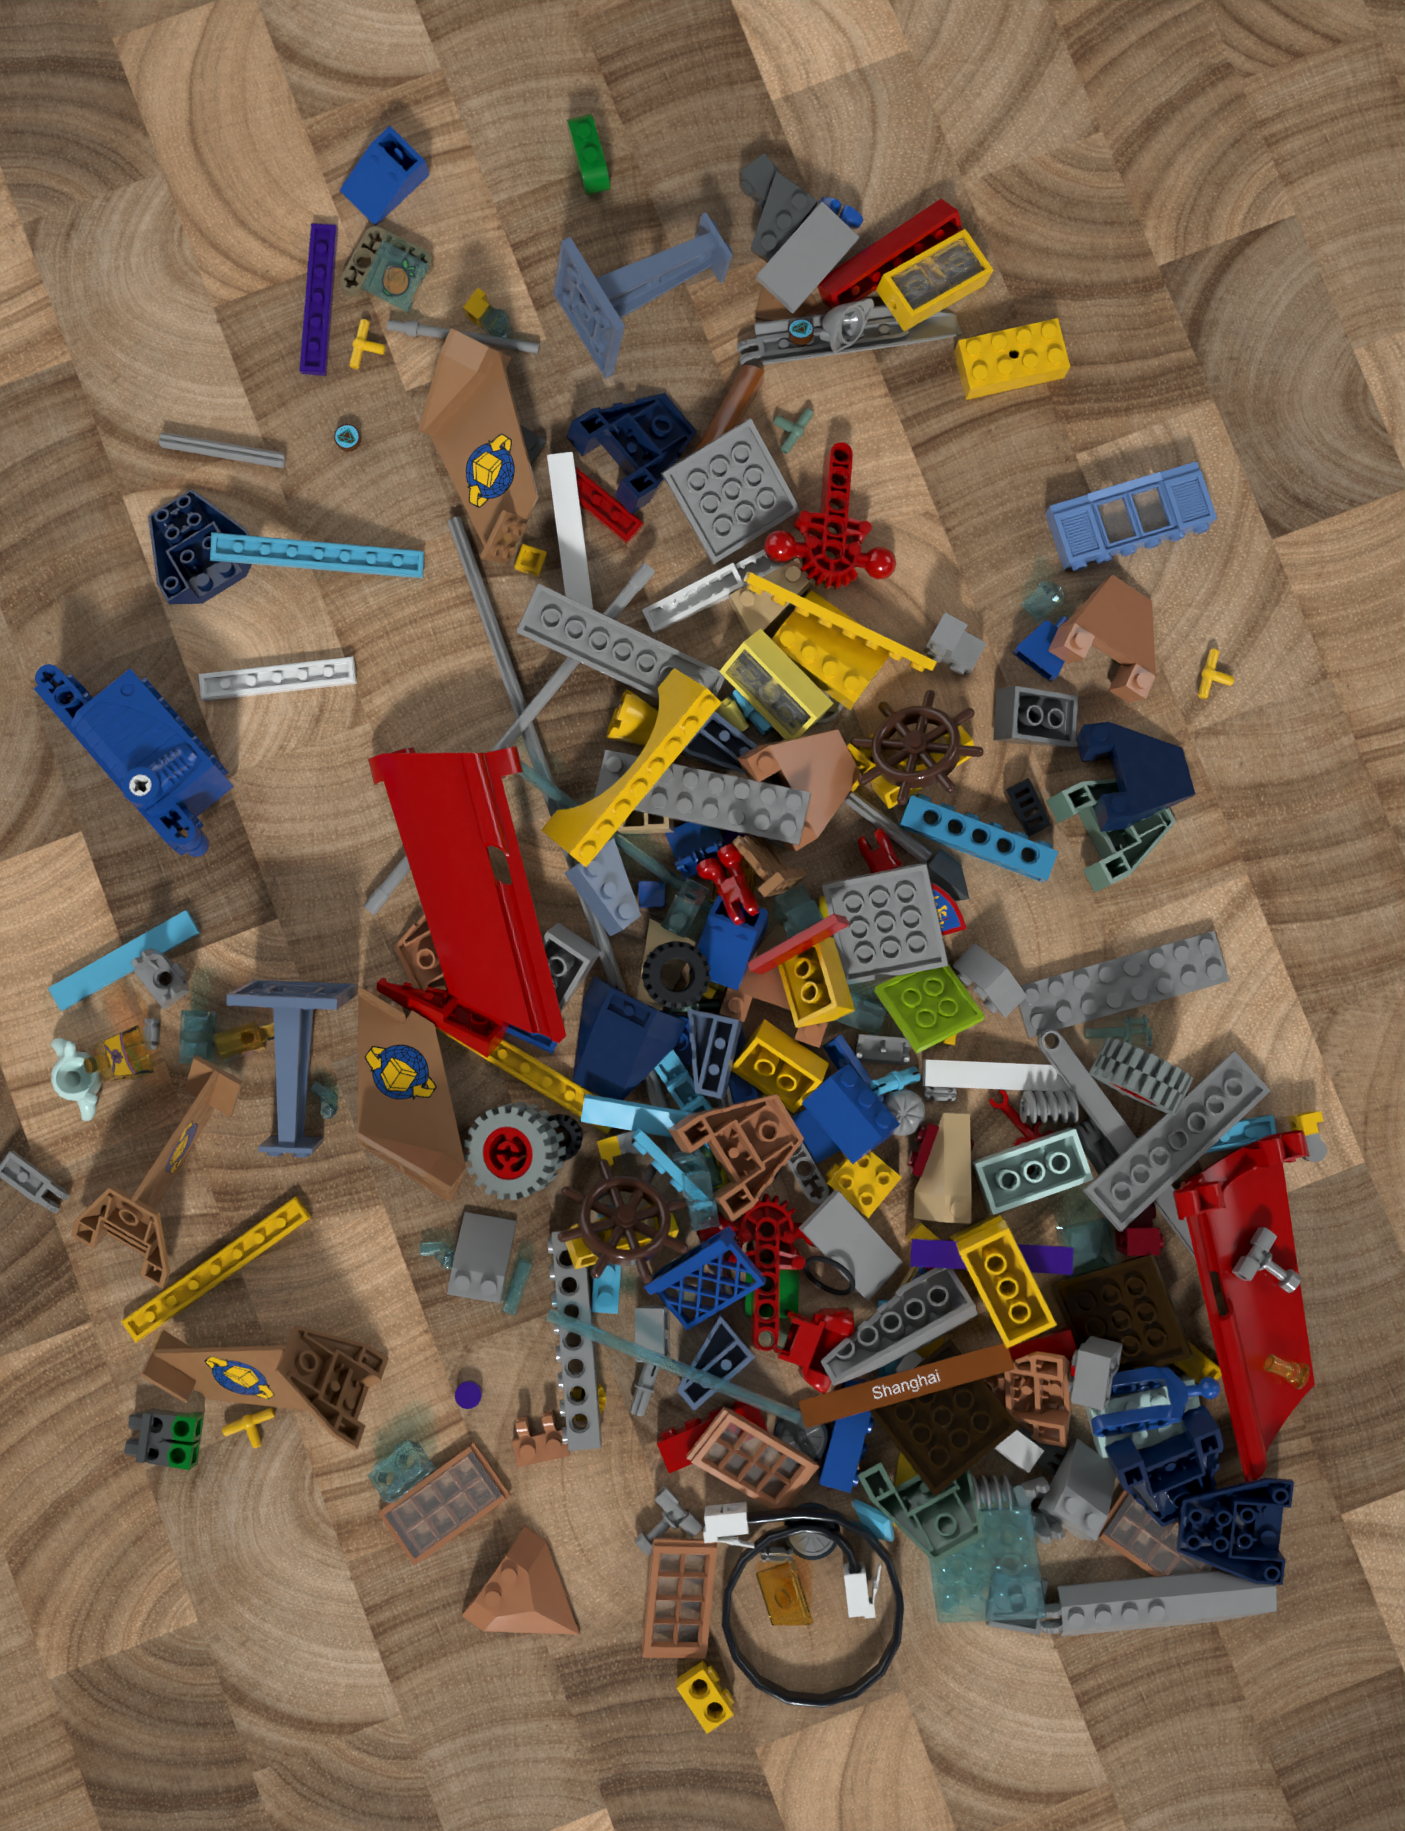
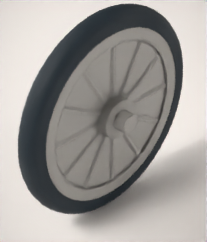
M804 1503L797 1506L829 1509L819 1503ZM805 1519L788 1520V1521H785V1524H784V1525H787V1524H790V1523H793V1522H797V1521H800V1520H805ZM819 1521L840 1531V1525L835 1522ZM800 1533L785 1538L789 1549H792L793 1553L798 1557L806 1560L822 1559L828 1556L837 1546L834 1541L821 1534Z

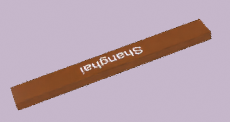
M1004 1343L804 1399L798 1401L805 1428L807 1429L1011 1371L1015 1368L1009 1349L1006 1348Z

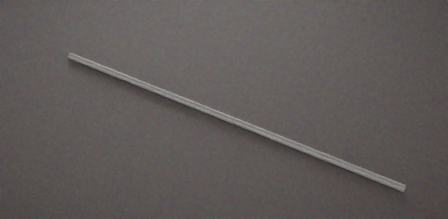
M454 517L448 520V525L517 719L526 709L527 704L462 519ZM532 721L522 733L547 808L552 817L557 810L564 809ZM562 848L569 869L579 863ZM578 893L595 945L601 951L599 956L608 982L618 986V990L628 994L607 932ZM653 1069L643 1080L652 1106L668 1108L656 1071ZM663 1136L671 1161L694 1183L684 1152H681L673 1138ZM684 1190L682 1191L684 1198L689 1200L691 1197ZM690 1204L688 1210L696 1230L697 1221L705 1214V1211L702 1209L698 1212ZM708 1264L710 1273L717 1275L718 1266ZM723 1267L722 1276L727 1277L725 1268ZM721 1283V1293L732 1295L731 1286Z

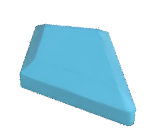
M855 1499L852 1505L860 1522L867 1526L877 1539L893 1542L894 1531L892 1521L882 1511Z

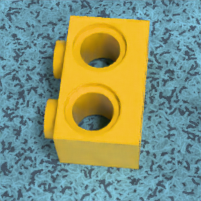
M702 1660L676 1679V1688L706 1734H708L734 1715L733 1704L735 1701L728 1689L723 1690L719 1685L718 1681L720 1679L712 1666L707 1667ZM697 1679H702L707 1684L703 1688H696L692 1683ZM712 1702H717L722 1707L718 1711H712L708 1708V1705Z

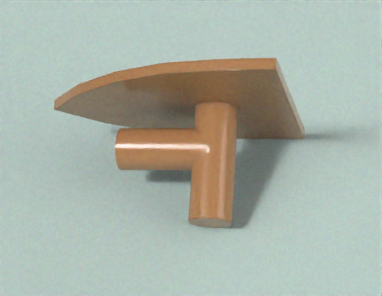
M762 285L755 319L776 321L802 317L818 305L810 294L792 314Z

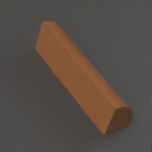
M743 365L695 451L741 423L764 382L765 370L752 365Z

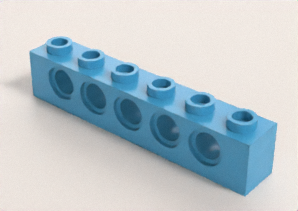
M922 794L911 795L908 798L898 824L903 830L1041 883L1048 881L1058 854L1057 850L1052 849V844L1038 840L1037 843L1028 840V835L1018 831H1014L1013 834L1004 831V826L995 822L983 823L979 821V816L965 812L964 815L955 812L956 808L945 803H941L940 806L930 802L931 798ZM925 812H932L936 817L935 824H927L923 819V814ZM948 822H957L960 826V832L958 834L951 833L948 830ZM978 830L984 834L983 843H977L973 840V831ZM998 840H1005L1008 843L1009 849L1006 853L1000 852L997 849ZM1023 849H1028L1032 852L1033 859L1031 862H1026L1022 859L1021 852Z

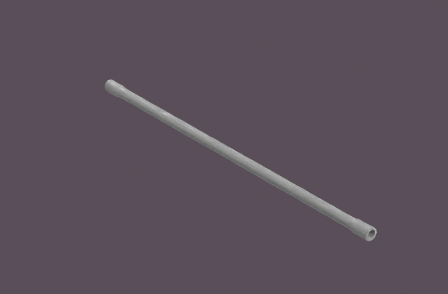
M643 562L603 615L615 620L637 592L642 590L651 579L655 571ZM567 657L491 751L512 747L580 662ZM406 855L382 885L364 903L363 906L372 914H377L390 898L391 893L411 870Z

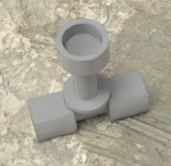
M1258 1227L1249 1242L1253 1247L1247 1256L1240 1257L1232 1272L1244 1281H1251L1257 1270L1266 1269L1279 1279L1278 1285L1287 1293L1293 1292L1300 1284L1301 1276L1292 1269L1285 1271L1271 1260L1272 1254L1269 1250L1277 1236L1265 1227Z
M665 1485L654 1496V1500L664 1509L662 1512L664 1519L648 1534L641 1532L634 1540L637 1546L649 1556L652 1550L653 1538H660L671 1526L674 1529L680 1526L693 1538L703 1528V1523L690 1510L686 1512L679 1505V1498Z

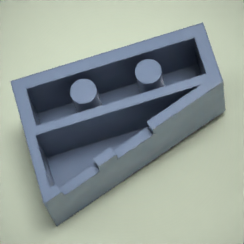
M714 711L679 755L740 778L748 779L737 758L757 747V745Z
M614 838L604 845L587 867L579 862L564 873L610 937L625 929L641 916Z
M687 1009L695 1093L725 1099L742 1021Z
M720 1313L677 1386L678 1393L693 1411L755 1358V1352L722 1313Z

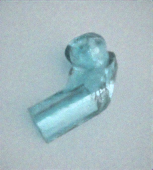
M317 1080L312 1085L310 1091L321 1098L320 1115L324 1119H331L338 1111L337 1094Z
M443 1242L420 1243V1256H435L443 1269H452L455 1254L447 1244Z

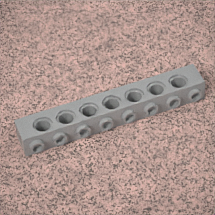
M562 1231L551 1232L552 1237L547 1238L548 1253H553L554 1264H550L549 1270L550 1280H555L556 1291H552L553 1308L557 1307L558 1318H554L555 1335L559 1334L560 1345H556V1360L562 1363V1372L558 1373L559 1389H564V1400H560L561 1417L566 1416V1427H562L563 1444H568V1451L597 1449L602 1446L588 1266L575 1270L573 1264H564L561 1260V1253L568 1249L565 1242L558 1240V1234ZM566 1277H572L576 1280L577 1288L575 1291L569 1292L564 1289L563 1280ZM574 1304L578 1307L579 1316L577 1318L567 1317L565 1314V1307L567 1305ZM575 1331L580 1334L581 1343L574 1346L568 1342L567 1334L569 1332ZM570 1360H581L584 1366L583 1370L578 1373L573 1372L569 1367ZM575 1386L582 1387L586 1392L585 1398L581 1400L575 1399L571 1394V1389ZM576 1414H584L588 1419V1424L584 1427H578L575 1425L573 1417Z

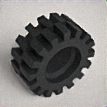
M555 1114L547 1118L549 1122L556 1120L559 1124L556 1128H563L568 1132L569 1141L565 1146L566 1153L559 1156L558 1159L563 1161L569 1160L578 1153L582 1146L583 1135L581 1126L568 1115Z

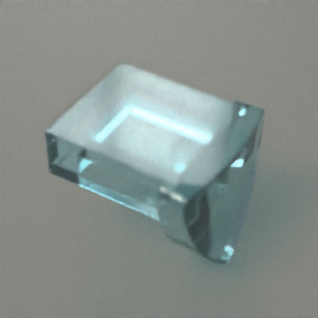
M1041 581L1038 584L1039 588L1022 604L1023 608L1038 623L1042 622L1057 606L1060 607L1064 603V593L1061 586L1051 581Z

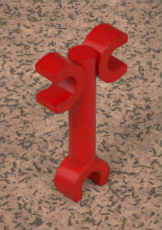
M998 1090L1003 1098L998 1104L992 1098L988 1099L989 1104L994 1108H1000L1024 1135V1137H1018L1013 1144L1015 1146L1022 1142H1029L1053 1133L1051 1130H1048L1045 1134L1039 1133V1126L1043 1124L1041 1120H1037L1033 1124L1032 1129L1026 1122L1022 1123L1020 1115L1008 1103L1009 1097L1006 1091Z

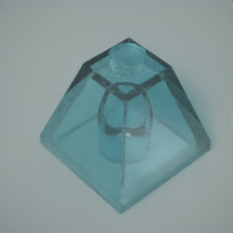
M1107 1217L1055 1227L1059 1246L1074 1247L1073 1275L1065 1274V1278L1117 1263Z

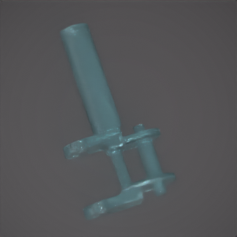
M1143 1014L1142 1018H1130L1129 1015H1126V1020H1124L1126 1029L1123 1027L1084 1029L1085 1039L1123 1037V1040L1129 1044V1035L1142 1033L1145 1034V1039L1147 1040L1146 1047H1152L1151 1028H1147L1149 1019H1147L1146 1014ZM1131 1024H1142V1029L1131 1030Z

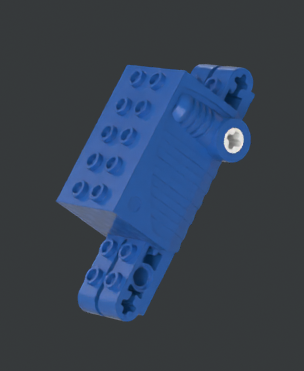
M51 664L40 667L35 675L37 686L34 690L119 787L125 798L138 809L162 839L178 854L182 856L187 853L192 857H199L205 854L209 847V840L201 830L204 826L197 817L234 786L225 777L229 772L146 677L140 680L129 669L92 698L86 688L71 673L65 675L58 667ZM185 829L189 836H184L180 831Z

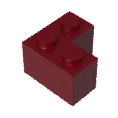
M1151 1203L1122 1231H1118L1115 1228L1116 1251L1127 1256L1160 1255V1248L1164 1247L1163 1233L1159 1232V1228L1153 1226L1152 1219L1156 1218L1155 1203Z

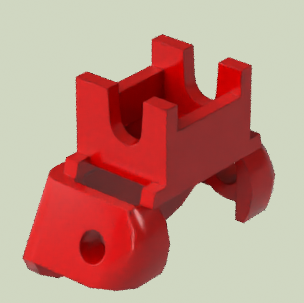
M848 1307L822 1308L818 1313H813L811 1318L787 1309L786 1316L790 1318L792 1324L784 1346H776L773 1351L777 1353L779 1359L798 1365V1372L801 1377L818 1392L825 1394L832 1382L821 1360L845 1338L853 1335V1312Z

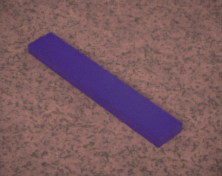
M311 223L299 370L301 374L327 376L338 227L333 224Z
M911 1238V1267L967 1269L956 1245V1242L959 1241ZM1017 1244L1031 1273L1073 1275L1074 1247Z

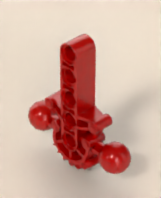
M844 442L834 444L825 457L820 513L802 511L794 522V527L804 536V543L795 541L791 533L784 530L770 533L764 542L765 555L770 561L778 564L785 563L793 557L802 558L803 566L800 568L801 572L805 571L808 573V580L812 578L816 580L815 587L823 583L825 590H828L831 585L837 590L841 585L846 587L850 584V581H855L858 577L855 567L865 568L870 577L879 580L891 576L897 564L895 555L888 548L876 547L868 553L861 552L860 544L863 543L865 537L871 531L872 525L869 521H859L848 517L853 450ZM834 455L840 456L843 461L837 460ZM832 479L838 480L841 485H836ZM830 503L836 504L839 510L832 508ZM828 527L834 528L837 534L831 533ZM846 541H854L853 543L846 544ZM826 551L834 554L835 559L829 558Z
M768 1193L763 1195V1202L758 1197L759 1200L754 1207L742 1214L739 1221H727L720 1213L710 1212L709 1214L705 1213L697 1221L696 1226L697 1235L702 1242L728 1226L735 1232L734 1237L741 1249L744 1243L752 1240V1251L745 1252V1254L764 1277H768L772 1283L771 1289L768 1292L761 1290L760 1287L752 1291L751 1341L754 1348L763 1352L773 1350L779 1341V1270H799L805 1266V1259L800 1256L798 1249L795 1248L794 1241L796 1239H804L808 1245L816 1248L799 1229L803 1223H793L790 1215L795 1213L796 1209L785 1210L789 1203L787 1200L778 1205V1195H775L772 1202H770ZM762 1223H768L771 1226L772 1234L770 1237L761 1235L759 1228ZM779 1242L788 1245V1253L779 1251ZM761 1250H768L771 1253L772 1260L769 1264H763L760 1261L759 1254ZM731 1252L726 1261L737 1263V1257ZM762 1304H767L771 1308V1316L768 1319H763L759 1315V1307ZM763 1331L768 1332L771 1336V1343L767 1347H763L758 1340L760 1333Z

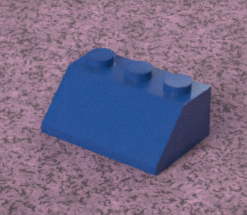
M847 1064L831 1075L802 1102L803 1106L852 1164L887 1140L900 1125L850 1064Z

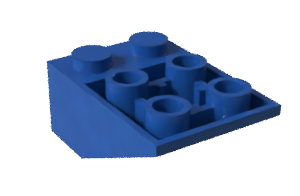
M389 126L369 145L341 187L340 192L376 226L430 174L426 161Z
M718 894L708 914L697 948L706 956V961L710 965V981L738 991L749 968L747 963L753 959L768 926L767 910L759 908V913L751 916L741 902L739 906L745 916V922L737 926L728 916L724 902Z

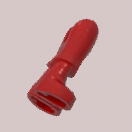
M882 828L873 831L876 841L880 848L874 851L865 836L857 839L859 850L871 873L902 867L903 863L897 858L892 844Z
M729 844L718 851L719 860L716 858L705 859L697 865L696 870L701 878L712 880L718 888L717 893L724 902L728 916L738 926L745 922V916L739 906L741 902L751 916L759 913V907L756 898L748 886L747 875L743 873L741 866L742 854L734 844ZM724 866L729 871L731 875L730 878H727Z

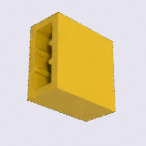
M869 1152L854 1164L843 1153L845 1159L839 1166L835 1163L826 1174L828 1177L826 1183L834 1190L839 1191L850 1204L869 1218L902 1177L873 1152Z

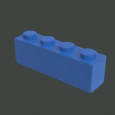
M856 1377L843 1382L841 1389L868 1382V1380ZM870 1411L832 1421L829 1433V1446L823 1456L818 1475L819 1485L851 1493L852 1486H857L859 1481L857 1475L860 1474V1470L857 1469L859 1459L864 1460L867 1450V1444L864 1443L866 1433H871L874 1418L870 1417Z

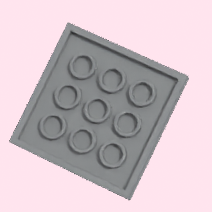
M748 418L661 472L712 564L722 560L800 511L796 500L751 418Z
M927 862L822 884L829 916L833 913L845 916L850 924L833 935L848 985L948 966Z

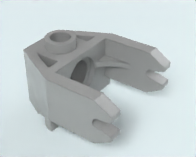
M147 949L141 952L142 955L140 957L132 959L131 964L135 968L133 971L163 1010L173 1005L190 991L189 981L185 977L187 974L185 969L178 962L174 963L160 951ZM169 972L172 976V981L168 986H165L162 978L165 973Z
M1041 1476L1012 1487L1013 1498L1028 1536L1037 1535L1040 1541L1046 1544L1052 1543L1053 1539L1062 1540L1065 1537L1062 1526L1038 1508L1033 1509L1030 1507L1033 1499H1043L1050 1490L1047 1480Z

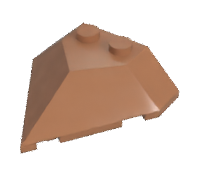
M1036 1351L1012 1361L1014 1370L982 1379L1017 1424L1031 1433V1438L1038 1443L1066 1447L1072 1409V1393L1068 1392L1071 1379V1362L1065 1356Z
M525 1525L509 1547L503 1560L481 1591L477 1592L462 1616L484 1632L580 1635L560 1576L552 1560L548 1543Z

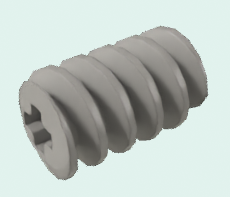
M1025 1090L1020 1102L1021 1122L1025 1123L1027 1116H1030L1031 1122L1036 1123L1037 1116H1040L1041 1122L1046 1123L1048 1116H1050L1052 1123H1057L1058 1116H1061L1062 1122L1067 1123L1068 1116H1071L1072 1122L1077 1123L1079 1108L1074 1092L1066 1090L1064 1093L1062 1090H1056L1053 1093L1051 1090H1046L1043 1093L1041 1090H1035L1032 1093L1031 1090Z
M980 1475L977 1482L974 1476H971L978 1511H980L982 1503L986 1504L988 1511H991L993 1503H996L998 1510H1002L1004 1502L1007 1503L1009 1510L1013 1509V1486L1011 1480L1008 1481L1005 1475H1001L999 1481H997L995 1475H991L988 1483L984 1475Z

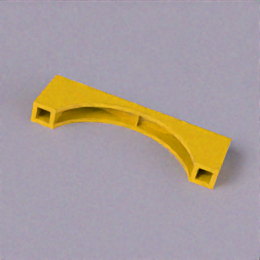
M675 668L657 688L659 693L657 720L646 746L633 765L615 784L591 801L574 808L557 810L541 829L543 833L585 867L590 864L722 703L705 686Z

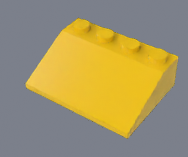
M813 590L805 597V599L859 624ZM793 611L776 632L772 641L819 689H822L830 697L851 711L888 660L889 656L886 655L888 650L880 646L878 650H874L863 644L864 638L856 635L855 639H851L840 633L841 627L833 624L832 628H828L817 622L818 616L810 613L808 617H805Z

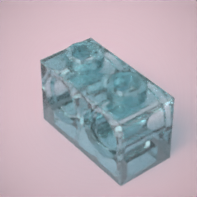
M181 1010L179 1063L192 1064L193 1058L196 1055L214 1063L215 1011Z
M405 1440L394 1448V1453L388 1458L379 1460L373 1466L374 1470L367 1476L384 1502L395 1503L431 1473L435 1466L419 1442ZM413 1454L414 1462L411 1467H408L407 1459ZM390 1472H392L393 1480L388 1485L386 1478L387 1475Z

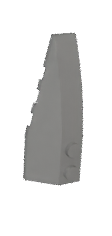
M934 1268L905 1284L895 1292L896 1295L886 1304L883 1303L867 1322L861 1323L853 1335L845 1338L823 1358L821 1363L833 1385L846 1382L898 1360L978 1317L976 1306L955 1271L950 1268Z

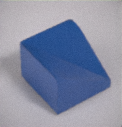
M638 881L639 908H665V882Z

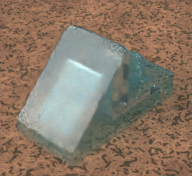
M708 1145L700 1147L692 1153L681 1151L673 1154V1163L700 1190L722 1184V1177L716 1158Z

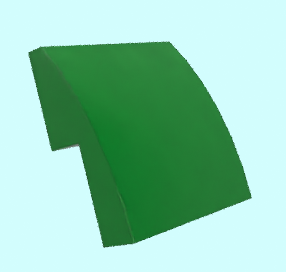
M760 1259L763 1264H769L772 1260ZM779 1270V1318H788L786 1316L787 1309L798 1313L799 1270ZM746 1273L745 1282L752 1283L751 1274ZM765 1277L766 1282L760 1288L768 1292L771 1289L772 1283L768 1277ZM752 1292L745 1296V1317H751ZM762 1304L759 1307V1315L761 1317L771 1316L770 1306Z

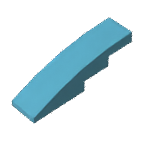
M673 1049L654 1069L665 1083L666 1088L681 1108V1111L697 1113L714 1109L705 1095L695 1093L694 1078ZM705 1143L704 1145L707 1147L709 1152L712 1153L708 1144Z

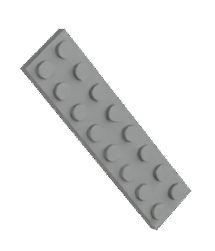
M539 583L535 587L516 630V633L658 700L659 693L657 688L674 668L705 686L716 697L725 679L719 672L720 670Z
M605 750L594 798L615 784L633 765L638 756ZM671 764L636 806L634 811L800 846L811 792Z
M1215 931L1020 985L1027 997L1018 1005L1027 1038L1039 1035L1045 1029H1062L1228 982L1229 977Z
M1235 1051L1231 1052L1186 1094L1175 1116L1165 1113L1083 1189L1084 1193L1118 1231H1122L1271 1090Z

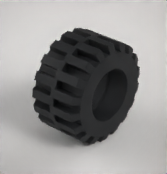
M680 941L666 942L657 946L648 954L643 964V986L649 996L663 1006L676 1009L689 1007L696 1001L698 1002L702 998L701 996L707 992V986L711 980V976H709L710 965L706 961V956L696 946ZM671 959H681L691 968V981L682 990H670L661 981V969Z

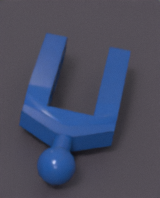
M1145 1367L1117 1372L1113 1376L1110 1397L1166 1386L1170 1404L1098 1415L1091 1419L1093 1434L1097 1437H1109L1163 1428L1172 1423L1180 1422L1189 1397L1202 1395L1206 1399L1216 1398L1221 1390L1220 1384L1216 1379L1206 1377L1199 1384L1186 1386L1168 1367Z

